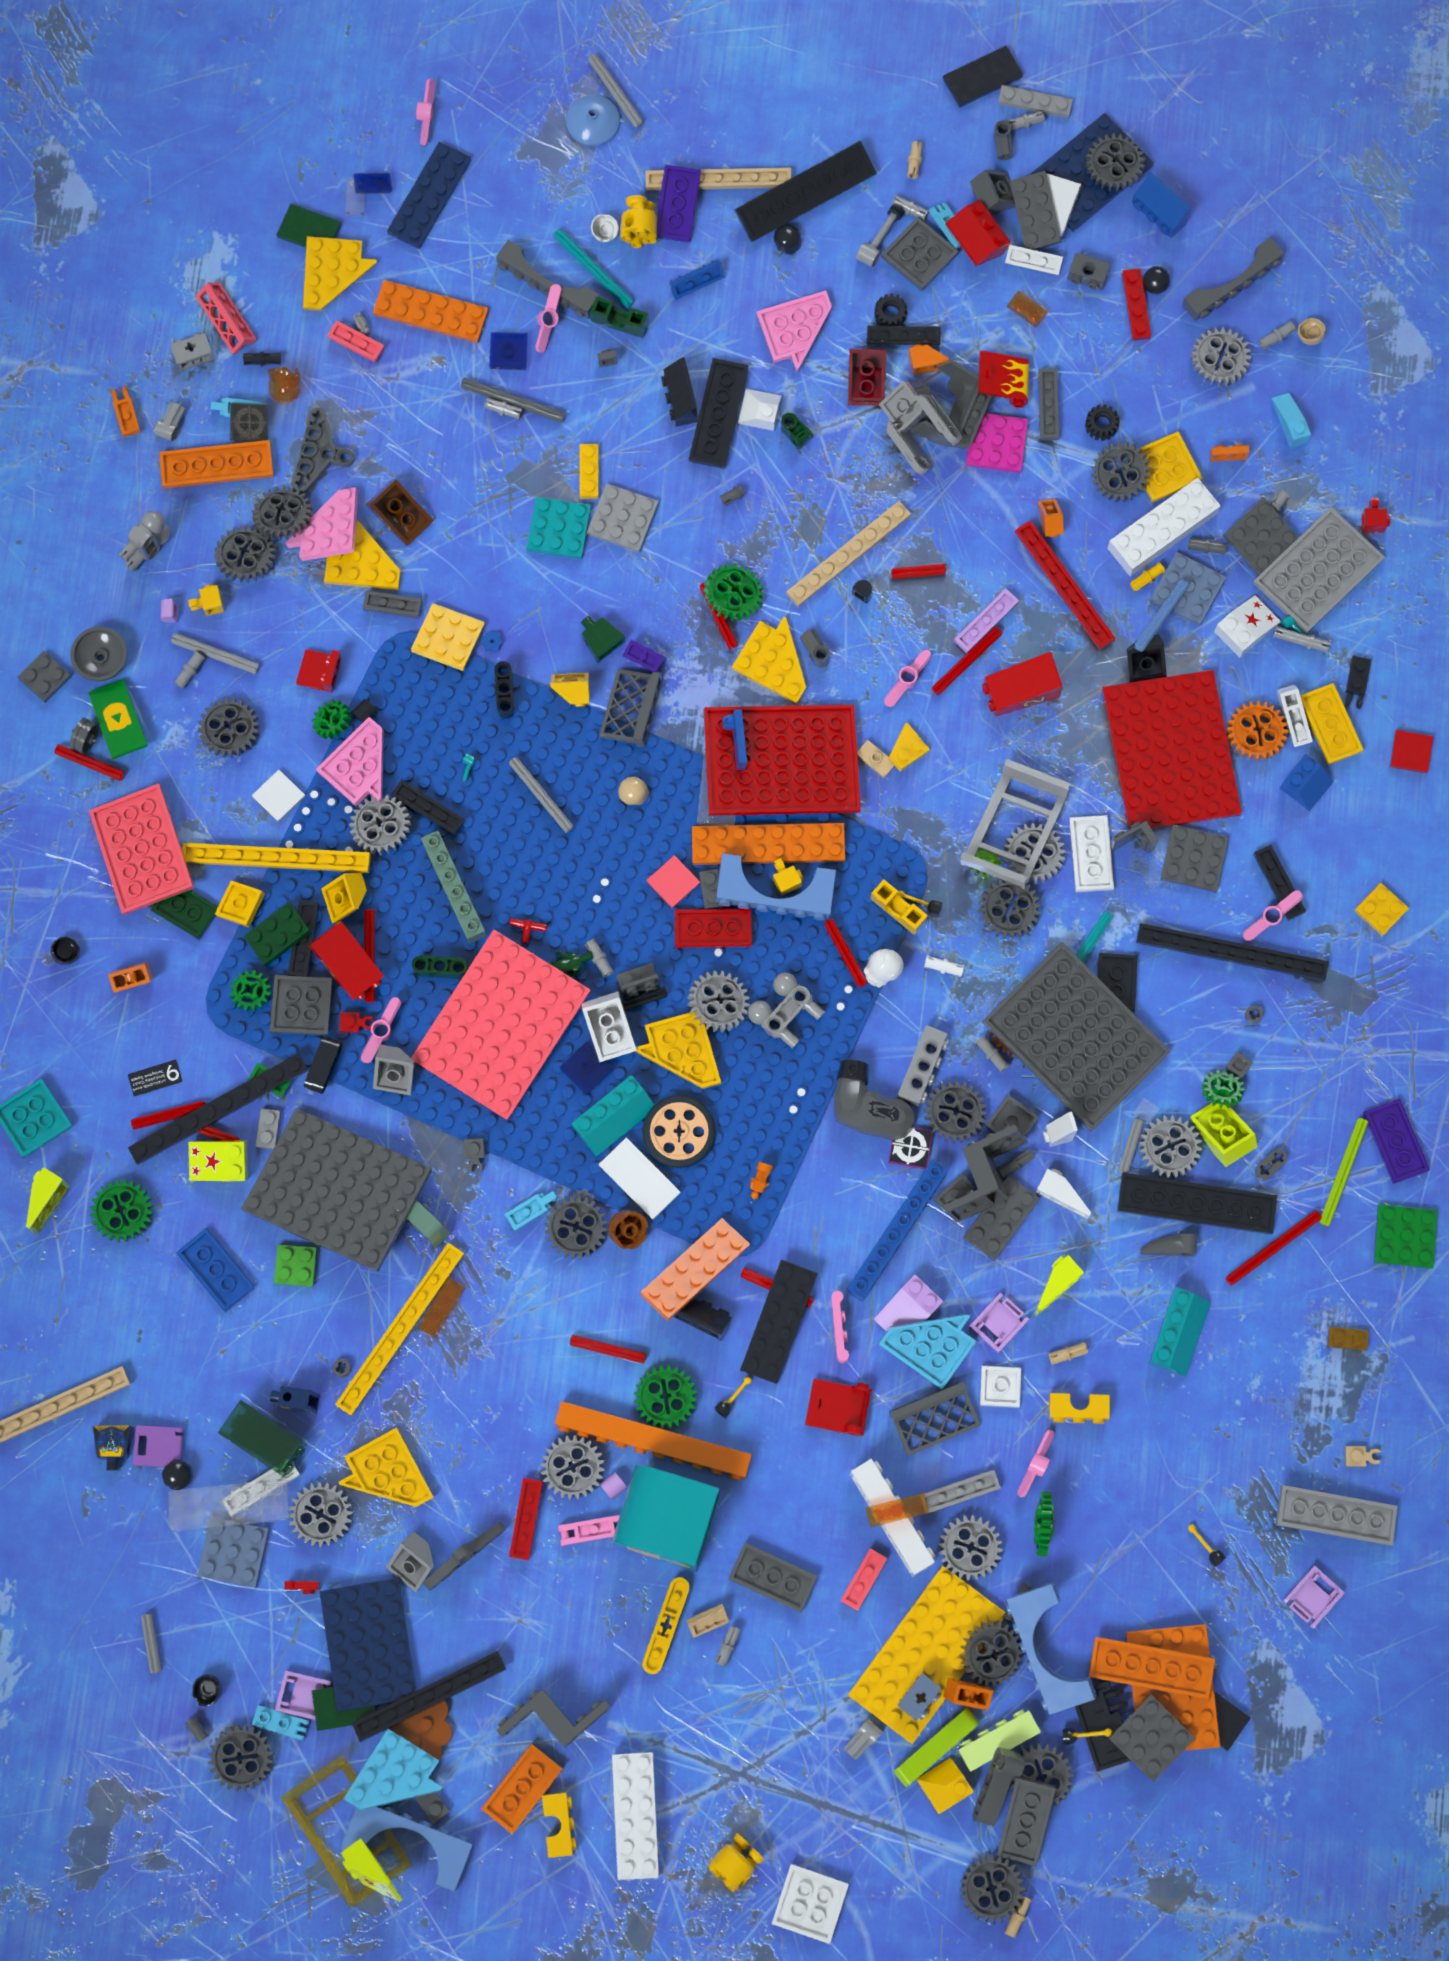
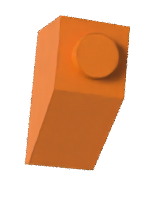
M914 345L909 348L908 352L913 376L940 371L936 368L937 365L949 360L948 357L928 345Z
M1056 498L1037 501L1042 530L1045 536L1056 537L1059 534H1064L1063 513Z

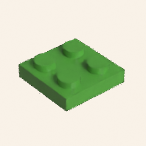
M278 1245L274 1284L314 1287L317 1248Z

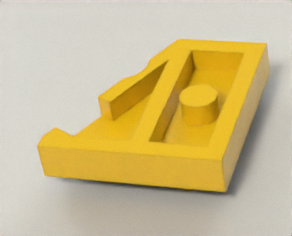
M905 723L889 759L901 772L926 755L930 749L912 727Z

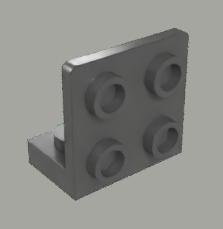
M1147 821L1143 823L1137 822L1130 827L1131 830L1117 833L1110 847L1113 852L1138 838L1137 842L1142 850L1145 849L1148 854L1155 849L1158 839Z
M653 963L616 975L623 998H631L639 995L640 992H649L660 986L659 976L655 972Z

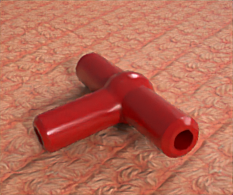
M511 918L509 921L510 926L524 928L521 940L523 944L529 943L531 929L546 932L548 927L547 924L536 923L531 920L524 921Z

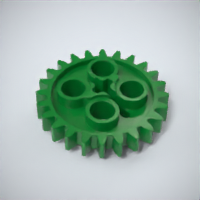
M729 563L726 564L725 568L720 565L718 570L714 568L712 573H709L704 583L706 585L703 589L706 592L704 598L709 599L707 605H713L711 611L718 610L717 616L724 614L725 620L728 616H730L731 621H734L735 617L739 621L743 617L747 620L750 615L754 616L763 602L764 593L761 592L763 586L759 585L761 580L754 579L756 573L749 574L750 568L746 571L743 570L744 565H741L740 569L737 568L736 563H734L733 567H730Z
M116 1179L115 1185L108 1182L109 1188L107 1189L101 1186L103 1192H95L98 1199H92L95 1206H90V1209L95 1211L90 1214V1217L96 1218L92 1222L93 1225H98L96 1231L100 1232L103 1230L101 1234L103 1237L109 1234L108 1239L112 1241L116 1237L117 1242H120L121 1237H123L125 1242H128V1236L135 1240V1233L142 1236L141 1229H148L145 1223L152 1222L148 1216L154 1215L149 1210L154 1205L147 1203L152 1198L150 1196L145 1197L147 1190L140 1191L142 1186L138 1184L135 1187L133 1180L128 1185L126 1179L123 1180L122 1184H120L118 1179ZM128 1193L131 1194L130 1201L123 1202V1196ZM115 1195L118 1196L119 1203L124 1208L123 1212L128 1219L129 1226H126L123 1216L119 1213L120 1208L114 1199ZM113 1202V1208L108 1211L105 1210V1204ZM133 1211H139L137 1219H130V1214ZM116 1219H120V1226L117 1228H113V1221Z
M660 1365L659 1371L652 1367V1374L646 1371L647 1378L640 1377L642 1385L636 1384V1387L640 1390L634 1392V1395L639 1397V1399L634 1400V1403L640 1404L636 1410H643L640 1417L647 1416V1424L654 1421L653 1427H656L658 1423L661 1424V1429H664L665 1424H668L669 1429H671L672 1423L679 1427V1420L686 1423L684 1416L691 1417L692 1414L689 1410L696 1409L692 1403L697 1402L698 1399L692 1396L696 1395L697 1391L691 1390L695 1383L689 1384L691 1376L684 1378L685 1371L683 1370L679 1374L677 1366L673 1371L670 1365L667 1366L666 1370ZM662 1380L666 1382L667 1394L671 1395L668 1398L670 1414H666L664 1399H660L663 1396ZM671 1381H677L680 1384L677 1390L672 1391L669 1389L668 1385ZM652 1384H657L660 1386V1390L658 1393L653 1394L649 1391V1387ZM679 1400L683 1406L680 1410H674L671 1407L672 1402ZM654 1404H661L663 1410L660 1413H654L652 1411Z
M1041 1491L1034 1515V1544H1036L1037 1556L1047 1557L1054 1531V1504L1052 1503V1494L1048 1491Z

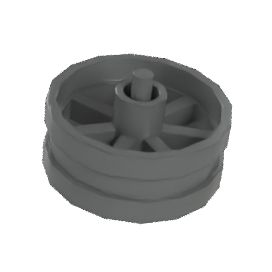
M82 718L75 729H72L69 747L81 754H86L97 741L98 723Z

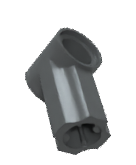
M1004 120L996 123L993 133L997 159L1002 161L1013 158L1011 126ZM998 130H1004L1006 133L1001 134Z
M814 629L804 632L800 636V640L813 658V663L819 668L826 667L830 660L829 649L824 646ZM824 654L826 657L819 659L817 655Z

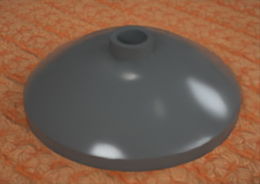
M93 627L82 632L73 642L70 653L71 662L77 673L83 678L96 682L106 681L119 674L125 666L127 647L123 638L114 630L106 627ZM100 656H104L102 661L98 660Z

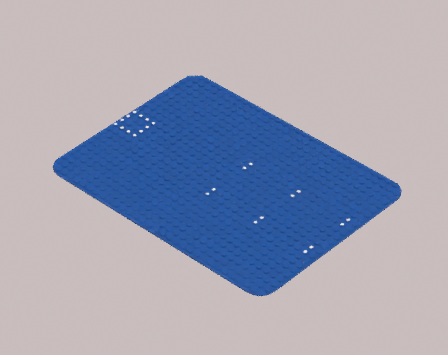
M416 632L400 633L389 638L376 652L348 707L352 711L363 699H366L378 711L372 720L384 731L382 797L385 799V796L388 794L390 799H392V792L399 782L403 780L464 818L465 822L456 835L453 836L403 804V807L407 808V813L411 816L408 820L412 825L407 826L411 832L405 833L408 839H401L403 846L397 844L396 851L390 848V854L386 850H383L382 855L378 853V850H376L374 855L370 852L369 873L268 868L258 887V890L263 891L265 895L250 927L239 925L209 984L206 995L208 1015L214 1025L227 1035L282 1060H287L299 1053L309 1071L324 1036L270 1033L274 976H288L292 947L266 967L244 935L290 901L298 911L299 901L319 903L314 940H316L335 925L332 924L321 888L344 873H362L367 889L363 900L357 910L338 922L342 921L364 950V911L367 909L375 911V965L384 977L381 979L382 983L375 988V1002L366 1003L364 997L359 1001L357 999L351 1000L312 952L308 977L333 979L329 1034L325 1037L342 1042V1049L329 1081L462 1141L464 1139L484 1138L485 1151L617 1211L627 1209L636 1211L646 1218L648 1225L688 1243L694 1244L723 1218L750 1243L749 1248L739 1257L749 1255L759 1249L769 1235L836 1088V1078L842 1060H849L881 990V987L873 986L868 981L861 988L857 986L825 928L824 922L829 919L835 921L865 976L864 969L868 964L870 955L880 949H891L898 952L908 930L872 901L871 893L884 879L896 890L903 891L904 894L922 900L928 880L926 864L919 853L907 844L837 813L709 816L706 756L650 732L648 733L645 748L637 747L635 743L600 738L599 734L605 712L588 705L576 707L575 704H569L556 691L513 672L515 712L511 718L504 719L500 717L497 710L494 664L471 655L464 671L411 652L413 643L418 635ZM502 669L499 671V674L505 675L508 673V670ZM503 687L500 689V692L506 693L509 691V688ZM504 705L501 707V710L507 711L510 709L509 705ZM352 714L349 715L352 720L347 722L350 727H345V733L340 732L339 738L334 735L321 763L362 724ZM619 720L616 722V724L619 726V728H622L623 726L627 725L628 722ZM612 724L606 728L605 733L612 734L617 731V728ZM630 727L629 729L625 730L623 734L628 737H633L634 730L632 727ZM468 753L476 759V762L471 767L467 781H463L467 764L462 761ZM518 757L573 824L571 831L564 832L510 766L509 761ZM316 771L305 793V797L302 799L278 848L365 852L364 846L359 848L358 842L355 843L353 840L354 836L350 833L353 829L349 826L350 823H354L350 817L356 816L353 810H360V807L353 805ZM627 777H638L646 783L649 794L647 800L642 805H627L619 798V785ZM368 794L365 798L371 801L372 795ZM364 799L360 802V804L365 805ZM391 810L385 811L383 816H388ZM368 816L365 822L371 821L373 816ZM844 823L845 862L784 863L786 869L794 865L796 870H800L804 880H802L801 888L782 897L773 882V875L778 873L774 866L775 863L741 864L743 874L752 888L764 896L775 899L790 898L803 892L813 881L817 867L836 870L831 913L828 919L816 920L813 916L801 918L796 917L792 913L780 915L772 910L760 912L757 908L749 907L751 909L752 947L675 948V910L705 909L701 884L672 909L646 880L674 855L699 881V872L718 869L719 874L720 864L693 865L692 826ZM390 828L388 833H393L396 828ZM439 831L487 936L471 944L468 943L421 841L422 837ZM373 833L370 839L376 838L378 833ZM904 897L902 898L910 905L915 904L918 907L920 904ZM730 904V906H724V908H717V909H741V908H738V905H732V904ZM511 918L524 921L531 920L532 922L547 924L548 927L546 932L531 929L529 943L523 944L521 940L524 928L510 926L509 921ZM493 930L501 933L547 963L559 960L555 955L557 950L567 954L575 953L578 956L588 953L589 951L585 944L592 939H596L601 951L607 955L606 959L614 972L610 976L603 978L599 968L592 962V959L582 963V968L577 973L575 980L591 990L584 1002L615 992H619L621 1001L628 999V997L623 998L616 975L653 963L660 982V986L657 989L665 987L667 997L625 1011L636 1047L649 1044L645 1025L690 1013L693 1007L687 1006L692 1001L687 998L689 994H692L689 989L694 987L693 983L695 980L698 981L700 975L705 978L704 975L706 972H709L712 976L714 970H716L717 975L724 971V976L726 977L731 973L732 980L738 977L736 983H743L741 989H747L744 996L750 997L745 1003L751 1005L755 1001H764L769 1004L772 1012L787 997L776 993L773 987V980L780 973H790L796 978L797 984L808 989L809 993L813 996L812 1001L825 1011L817 1020L804 1009L790 1022L787 1029L800 1040L793 1049L780 1037L775 1039L773 1036L768 1035L761 1025L755 1024L749 1019L748 1014L743 1016L745 1019L739 1022L737 1027L733 1026L731 1031L725 1028L724 1032H721L720 1028H718L716 1032H713V1027L710 1026L706 1031L721 1084L701 1089L635 1051L599 1062L581 1006L508 1121L416 1062H414L411 1096L373 1089L376 1054L370 1063L361 1061V1054L372 1035L371 1030L360 1028L359 1033L339 1032L340 1012L360 1013V1019L370 1016L374 1021H367L366 1026H372L375 1021L381 1019L390 1000L397 997L401 1000V1005L390 1024L391 1037L387 1041L381 1042L380 1045L400 1048L411 1058L461 981V979L417 976L412 968V960L420 955L462 958L466 961L469 969ZM423 962L418 963L416 968L422 970L426 964ZM438 964L435 967V969L437 971H442L445 968V965ZM457 965L454 971L461 972L464 966ZM245 970H248L249 974L256 970L257 976L263 973V979L267 978L269 980L266 985H271L272 988L268 990L271 993V997H266L269 1003L263 1002V1009L257 1006L256 1012H253L252 1008L245 1012L244 1006L238 1009V1003L234 1004L232 1002L235 997H230L229 995L230 992H233L229 986L235 985L232 979L238 980V973L245 975ZM242 984L239 986L238 992L241 991ZM249 988L248 992L252 994L253 990ZM722 989L725 994H730L728 989ZM263 990L260 991L259 998L262 996ZM704 990L707 996H712L710 991ZM802 993L795 994L797 1001L805 1000ZM246 1000L245 1002L252 1003L253 1001ZM725 1007L729 1013H733L730 1007ZM707 1008L708 1013L715 1014L711 1008ZM776 1021L769 1023L773 1030H777L780 1027ZM379 1025L374 1031L375 1035L379 1037L386 1035L388 1027ZM632 1075L654 1105L662 1099L678 1095L691 1097L701 1102L712 1114L715 1122L716 1136L711 1151L703 1160L690 1167L674 1168L658 1162L647 1150L642 1133L645 1119L597 1157L573 1130L571 1123ZM667 1110L664 1116L667 1120H672L675 1118V1112ZM687 1110L684 1112L686 1120L694 1119L695 1114L693 1111ZM678 1121L677 1130H674V1133H677L678 1143H680L681 1134L685 1133V1131L681 1130L680 1121ZM657 1126L654 1129V1133L657 1136H663L665 1129L662 1126ZM696 1127L693 1130V1134L696 1137H702L704 1130L701 1127ZM625 1138L681 1192L654 1220L598 1165ZM666 1143L663 1149L666 1153H672L675 1147L672 1143ZM687 1143L683 1146V1151L690 1154L694 1151V1146ZM758 1162L773 1166L771 1174L766 1179V1183H769V1185L766 1186L763 1193H759L758 1199H752L751 1193L754 1190L750 1189L751 1177L755 1178Z

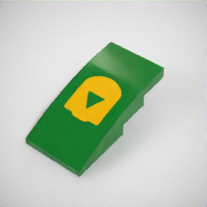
M124 679L88 692L112 759L148 747Z

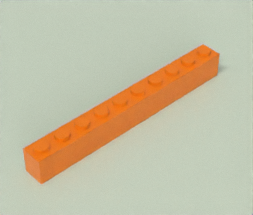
M563 1401L560 1403L555 1420V1426L558 1427L559 1431L569 1433L570 1430L575 1431L577 1436L584 1438L593 1436L596 1437V1441L605 1444L611 1441L615 1443L616 1447L626 1449L629 1446L634 1448V1452L645 1454L646 1452L654 1453L653 1457L664 1460L665 1457L672 1459L673 1463L680 1465L686 1462L692 1464L691 1468L703 1470L704 1467L711 1469L710 1473L715 1475L729 1474L730 1479L741 1481V1478L746 1479L752 1454Z

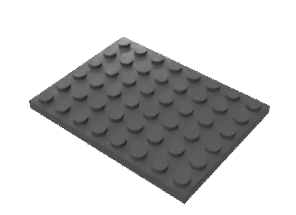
M1063 942L982 1021L1090 1132L1171 1052Z
M296 1108L241 1210L373 1271L379 1272L426 1184L432 1168Z

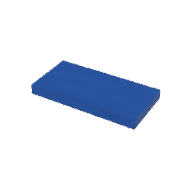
M207 1228L176 1252L225 1313L256 1288Z

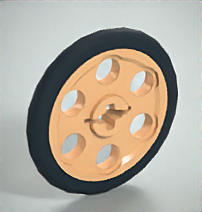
M678 1095L660 1100L649 1110L643 1123L642 1133L645 1146L653 1158L668 1167L685 1168L699 1163L708 1155L715 1142L716 1128L712 1114L706 1106L691 1097ZM667 1110H673L675 1118L667 1120L664 1113ZM687 1110L693 1111L695 1114L694 1119L686 1120L684 1112ZM678 1121H680L681 1130L685 1131L680 1136V1143H678L677 1133H674V1130H677ZM657 1126L664 1127L665 1134L663 1136L655 1135L654 1129ZM701 1127L704 1130V1135L702 1137L694 1136V1128ZM666 1143L674 1145L675 1150L672 1153L664 1151L663 1147ZM687 1143L694 1146V1151L690 1154L683 1151V1146Z

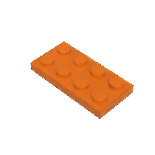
M531 1743L481 1809L511 1834H514L563 1768Z

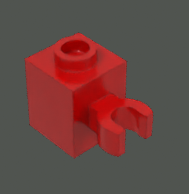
M1371 497L1369 508H1365L1361 515L1362 532L1384 533L1386 528L1390 526V515H1387V509H1379V498Z

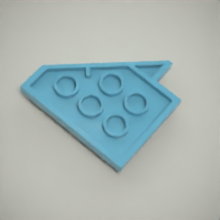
M968 1314L889 1327L878 1344L943 1389L974 1346L976 1340L961 1330L970 1318Z
M387 1729L345 1795L344 1800L359 1810H365L440 1792L443 1787L429 1779L439 1760L390 1729Z

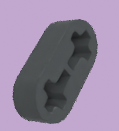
M1282 1149L1273 1150L1255 1168L1256 1177L1263 1181L1272 1177L1286 1163V1152ZM1274 1154L1277 1156L1279 1154L1282 1155V1162L1277 1161L1275 1164H1273L1272 1161L1275 1159ZM1269 1165L1271 1168L1267 1171L1268 1175H1261L1260 1167L1264 1169Z

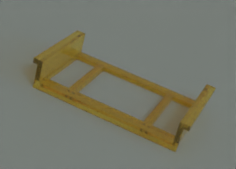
M341 1755L280 1798L293 1814L343 1893L347 1904L352 1908L376 1890L367 1886L355 1894L345 1878L350 1872L347 1869L341 1872L310 1821L343 1800L350 1787L308 1816L304 1814L296 1801L297 1798L341 1768L351 1784L354 1783L357 1776L346 1759ZM391 1829L382 1832L387 1841L371 1852L376 1856L389 1846L393 1848L402 1863L386 1873L391 1881L413 1865Z

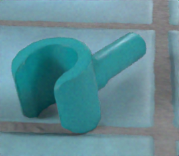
M1288 616L1281 621L1285 629L1292 627L1296 632L1306 634L1295 624L1293 617Z
M468 753L462 761L467 764L463 781H467L471 767L476 762V759Z

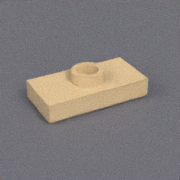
M869 740L857 751V757L882 778H885L895 767L889 757Z
M723 1604L687 1619L686 1622L693 1638L729 1623L730 1620Z

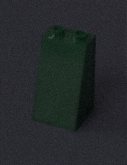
M242 1400L238 1402L218 1432L225 1439L282 1477L292 1472L293 1464L297 1458L302 1457L307 1445Z

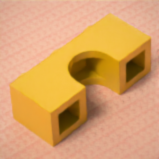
M884 879L871 893V900L912 934L915 935L927 921L928 915L915 904L910 905L904 901L898 894V890Z
M1050 1393L1048 1419H1053L1054 1423H1065V1420H1073V1423L1082 1424L1085 1423V1420H1093V1424H1105V1421L1110 1419V1395L1090 1394L1088 1396L1087 1408L1077 1410L1070 1403V1394Z
M567 1793L543 1795L544 1816H555L561 1822L560 1832L555 1836L546 1837L548 1858L573 1855V1851L577 1850L576 1838L571 1836V1830H575L574 1818L569 1816V1809H572V1799L567 1797Z

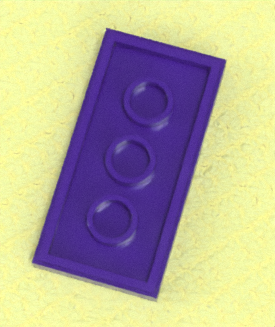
M665 164L657 214V238L690 243L701 170Z
M1400 1099L1363 1112L1393 1184L1430 1170Z

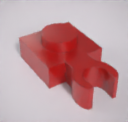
M340 1012L339 1032L359 1033L360 1028L371 1030V1026H366V1022L374 1021V1019L370 1016L360 1019V1013Z
M285 1581L284 1589L303 1590V1594H315V1591H320V1582Z

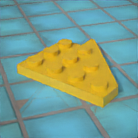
M307 237L303 310L322 311L376 265L377 260L361 259L362 241Z
M357 520L355 552L327 557L324 583L399 590L401 571Z
M783 617L777 629L759 621L734 662L732 670L797 705L806 691V685L787 618Z
M687 1013L645 1025L649 1044L636 1047V1053L701 1089L721 1084L705 1024L700 1026L701 1020H694L695 1013Z
M397 1428L344 1456L353 1474L339 1481L338 1483L341 1486L413 1507H419L434 1498Z

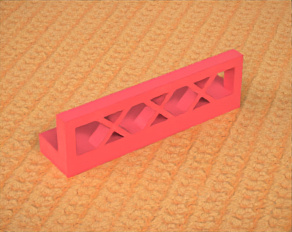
M207 282L196 295V298L232 354H237L245 344H254L257 338L221 283ZM206 293L209 295V303L203 298ZM214 307H217L219 310L218 318L214 315ZM223 321H226L228 324V332H225L223 329ZM233 335L239 341L236 346L233 344Z

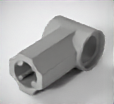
M175 402L170 403L163 419L157 422L154 434L169 441H174L178 433V425L186 411L185 408Z
M869 1718L843 1748L855 1760L883 1733Z

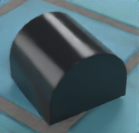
M859 580L852 587V595L864 603H868L872 596V585L866 580Z
M363 699L351 711V714L361 723L368 717L372 719L378 713L376 708L366 699Z

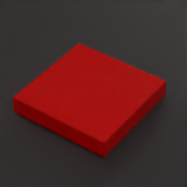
M1396 730L1390 767L1427 774L1429 771L1433 736Z

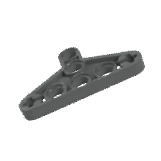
M314 408L309 414L293 478V488L295 492L300 490L301 494L307 493L331 465L350 467L354 463V455L350 449L334 446L327 416L322 408ZM321 414L322 418H319L318 425H315L316 419L314 416ZM317 430L319 435L316 438H311L309 436L310 431ZM313 447L315 452L312 455L305 454V449ZM330 450L333 452L331 458H324L323 453ZM349 454L351 459L348 462H343L341 456ZM303 464L311 466L307 472L301 471L300 468ZM302 476L304 477L303 482L306 486H302V488H299L297 484L301 483Z
M498 1522L470 1543L459 1547L452 1553V1557L427 1578L423 1584L429 1591L434 1589L499 1537L506 1528L501 1522Z

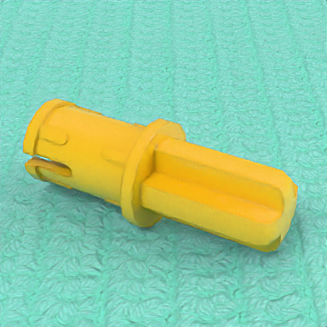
M1158 562L1149 570L1142 571L1140 576L1130 582L1131 588L1134 591H1138L1148 583H1153L1155 578L1165 572L1163 565Z

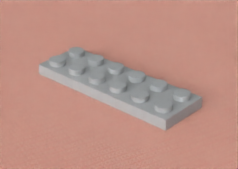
M1281 1485L1276 1525L1393 1546L1398 1506Z

